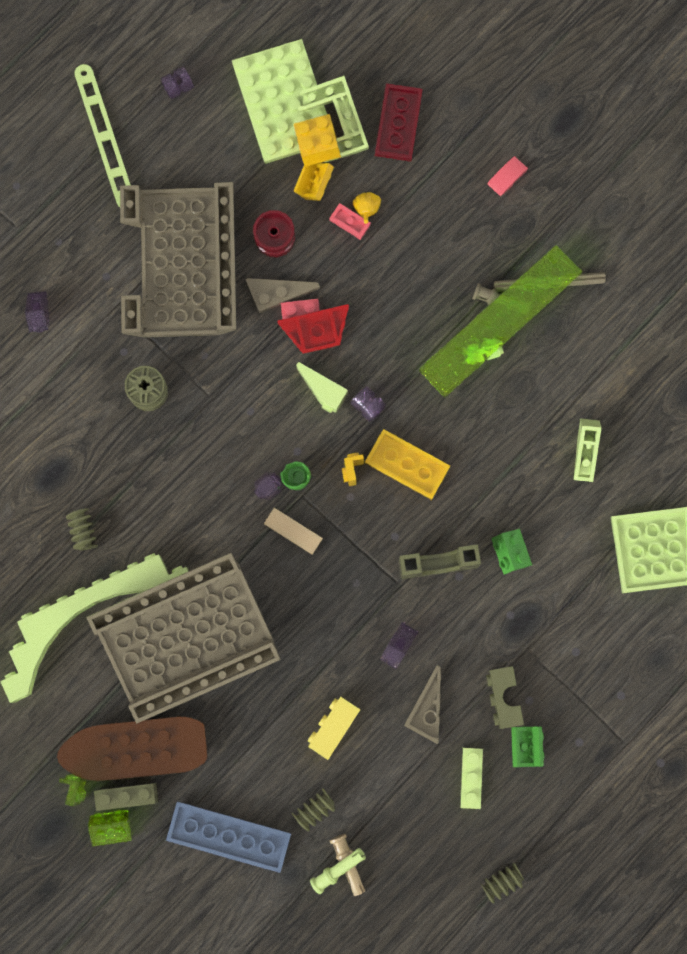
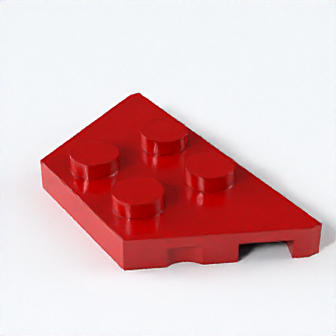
M345 304L277 320V323L303 354L340 345L349 305Z

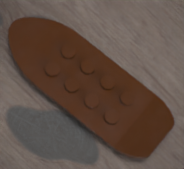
M189 717L144 720L137 724L133 721L92 726L71 736L60 747L57 754L58 762L65 770L80 778L94 781L187 772L204 764L208 757L205 726L201 721Z

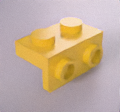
M329 163L304 166L294 192L305 200L320 201L334 167Z
M352 453L347 455L348 458H344L345 468H342L344 482H348L349 486L356 485L354 466L364 464V457L359 455V453Z

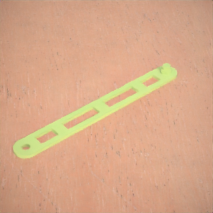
M80 65L75 70V77L117 205L120 207V191L117 190L114 178L123 176L126 186L130 185L93 70L88 65ZM83 71H86L87 75L82 76L81 73ZM92 82L96 95L87 97L83 85ZM96 104L100 106L107 127V131L98 133L90 106ZM108 140L112 142L119 167L110 169L102 142Z

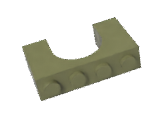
M478 544L458 547L457 550L441 554L420 556L419 553L403 555L399 556L398 560L401 580L476 569L481 565Z

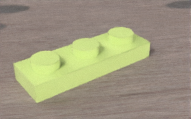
M463 748L460 808L481 809L483 749Z

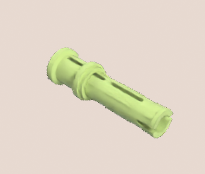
M358 848L332 868H325L322 874L311 878L310 883L313 889L318 894L323 893L324 889L330 884L334 885L341 875L365 860L364 852Z

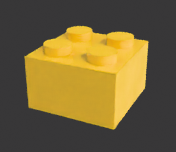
M330 114L294 123L305 167L341 157Z

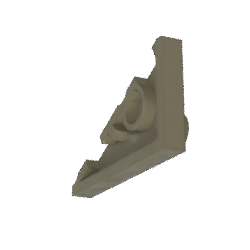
M245 279L259 314L277 307L281 303L292 301L320 289L317 282Z
M436 665L404 724L405 727L436 744L439 742L441 667Z

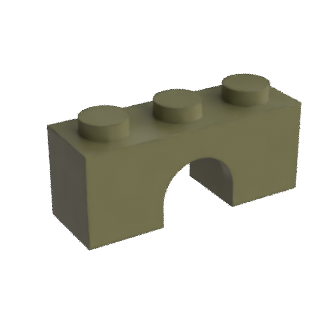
M513 666L489 670V675H486L488 687L491 686L492 694L489 697L491 706H495L496 714H493L495 726L498 725L499 729L524 725L521 706H509L503 700L504 691L508 687L517 686Z
M156 783L94 791L96 811L158 803Z

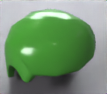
M295 461L286 464L280 476L282 483L287 488L301 490L308 485L311 479V472L304 463Z

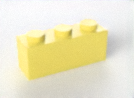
M342 697L339 700L334 699L329 707L332 711L328 716L324 715L318 724L321 728L317 733L313 732L308 739V742H310L308 747L327 760L360 711L359 708Z

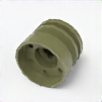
M150 366L137 367L127 375L125 380V392L138 409L154 411L166 402L168 386L157 369ZM145 383L148 384L147 390H143Z

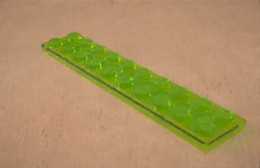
M555 245L420 367L419 372L444 398L447 397L581 275L582 271Z

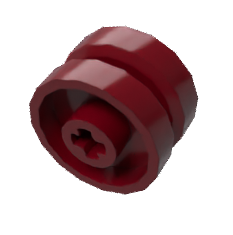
M269 210L262 213L256 219L253 225L254 240L257 248L264 255L281 257L293 248L295 229L291 218L286 213L279 210Z

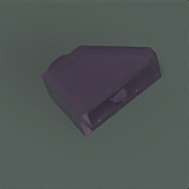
M46 291L28 293L25 316L29 332H43L49 328V309Z
M402 622L380 660L397 669L417 636L418 631Z

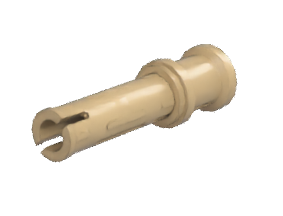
M346 834L329 840L330 844H333L338 861L353 853L345 839L347 837ZM354 866L345 874L353 895L357 896L364 893L365 889L356 866Z

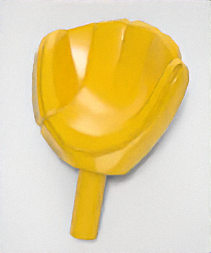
M372 192L362 193L353 200V206L357 213L364 218L365 224L368 223L369 216L378 212L381 204V198Z

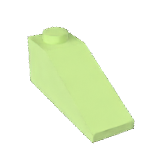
M298 362L296 365L297 370L322 405V408L329 413L332 411L337 413L348 395V390Z
M580 419L574 480L593 482L601 434L599 420Z

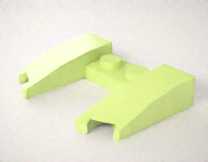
M344 76L300 91V95H304L303 106H298L299 112L334 103L344 132V136L336 138L341 155L340 158L369 149ZM340 158L328 160V161H325L324 163H327V162H330V161H333V160H337V159H340Z

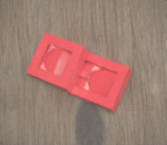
M514 156L493 176L488 185L502 196L513 186L515 181L526 173L528 168Z

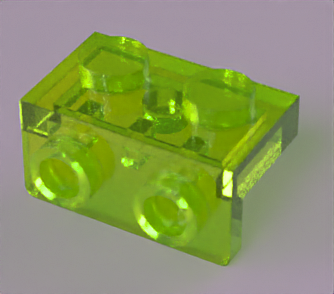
M73 774L59 779V782L70 785L65 805L69 806L79 805L80 801H84L86 790H83L85 781L80 780V777Z
M117 810L104 814L97 813L89 816L88 829L92 847L132 841L128 810Z

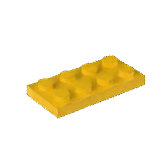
M384 429L365 461V464L431 500L450 468V465Z

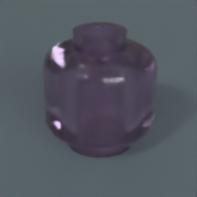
M266 472L254 482L256 488L254 492L260 499L271 500L282 491V480L275 472Z

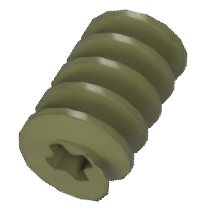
M89 508L73 511L66 516L67 520H72L68 523V527L73 528L69 532L71 535H75L71 538L72 542H76L73 546L75 550L83 551L98 547V545L92 544L96 537H90V534L94 533L95 530L88 529V527L93 525V522L86 521L91 517V515H85V512L90 510Z
M324 788L322 789L323 796L316 793L317 801L310 798V806L304 803L305 810L297 808L298 815L293 814L300 826L306 831H310L309 824L314 827L317 825L315 819L320 822L323 820L321 814L328 817V809L333 812L335 811V803Z
M512 863L513 870L505 867L506 874L498 871L499 878L494 874L491 875L492 882L487 878L484 879L485 886L482 884L481 886L491 903H495V896L501 900L502 892L509 896V888L516 892V884L523 888L522 881H524V878L515 863Z

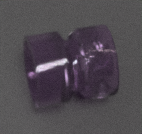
M184 66L175 70L173 75L167 74L160 78L171 100L180 96L181 91L187 92L194 88Z
M368 386L363 388L350 402L357 411H362V416L368 422L374 420L386 407V404L379 397L375 398V393Z

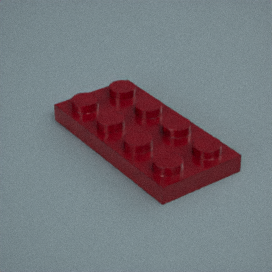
M386 83L375 156L412 161L423 89Z

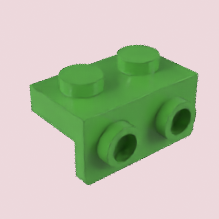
M520 529L505 532L492 538L493 547L503 574L532 565Z
M511 727L513 767H543L544 735L542 727Z

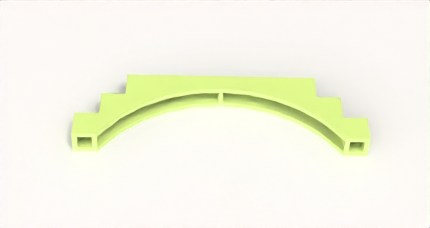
M154 553L145 557V561L142 563L134 562L128 565V569L123 572L118 570L109 575L110 578L104 581L103 579L94 581L92 586L87 589L82 587L75 590V594L70 597L67 595L60 597L56 600V604L51 606L46 604L40 607L39 612L35 614L30 612L21 616L22 620L17 623L26 640V644L20 642L13 646V650L9 651L18 673L16 674L15 671L5 675V679L1 681L9 702L15 703L32 695L38 668L49 646L61 630L79 614L97 603L116 596L144 592L188 572L189 569L179 566L172 570V574H169L162 557Z

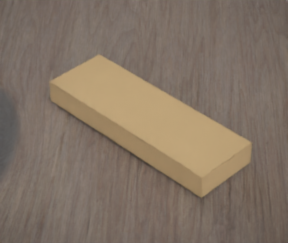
M276 508L272 510L264 525L311 555L314 554L323 538Z

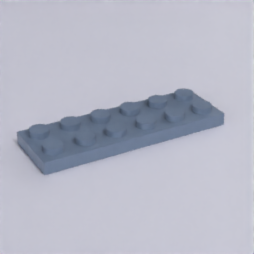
M177 801L166 841L281 873L291 833Z

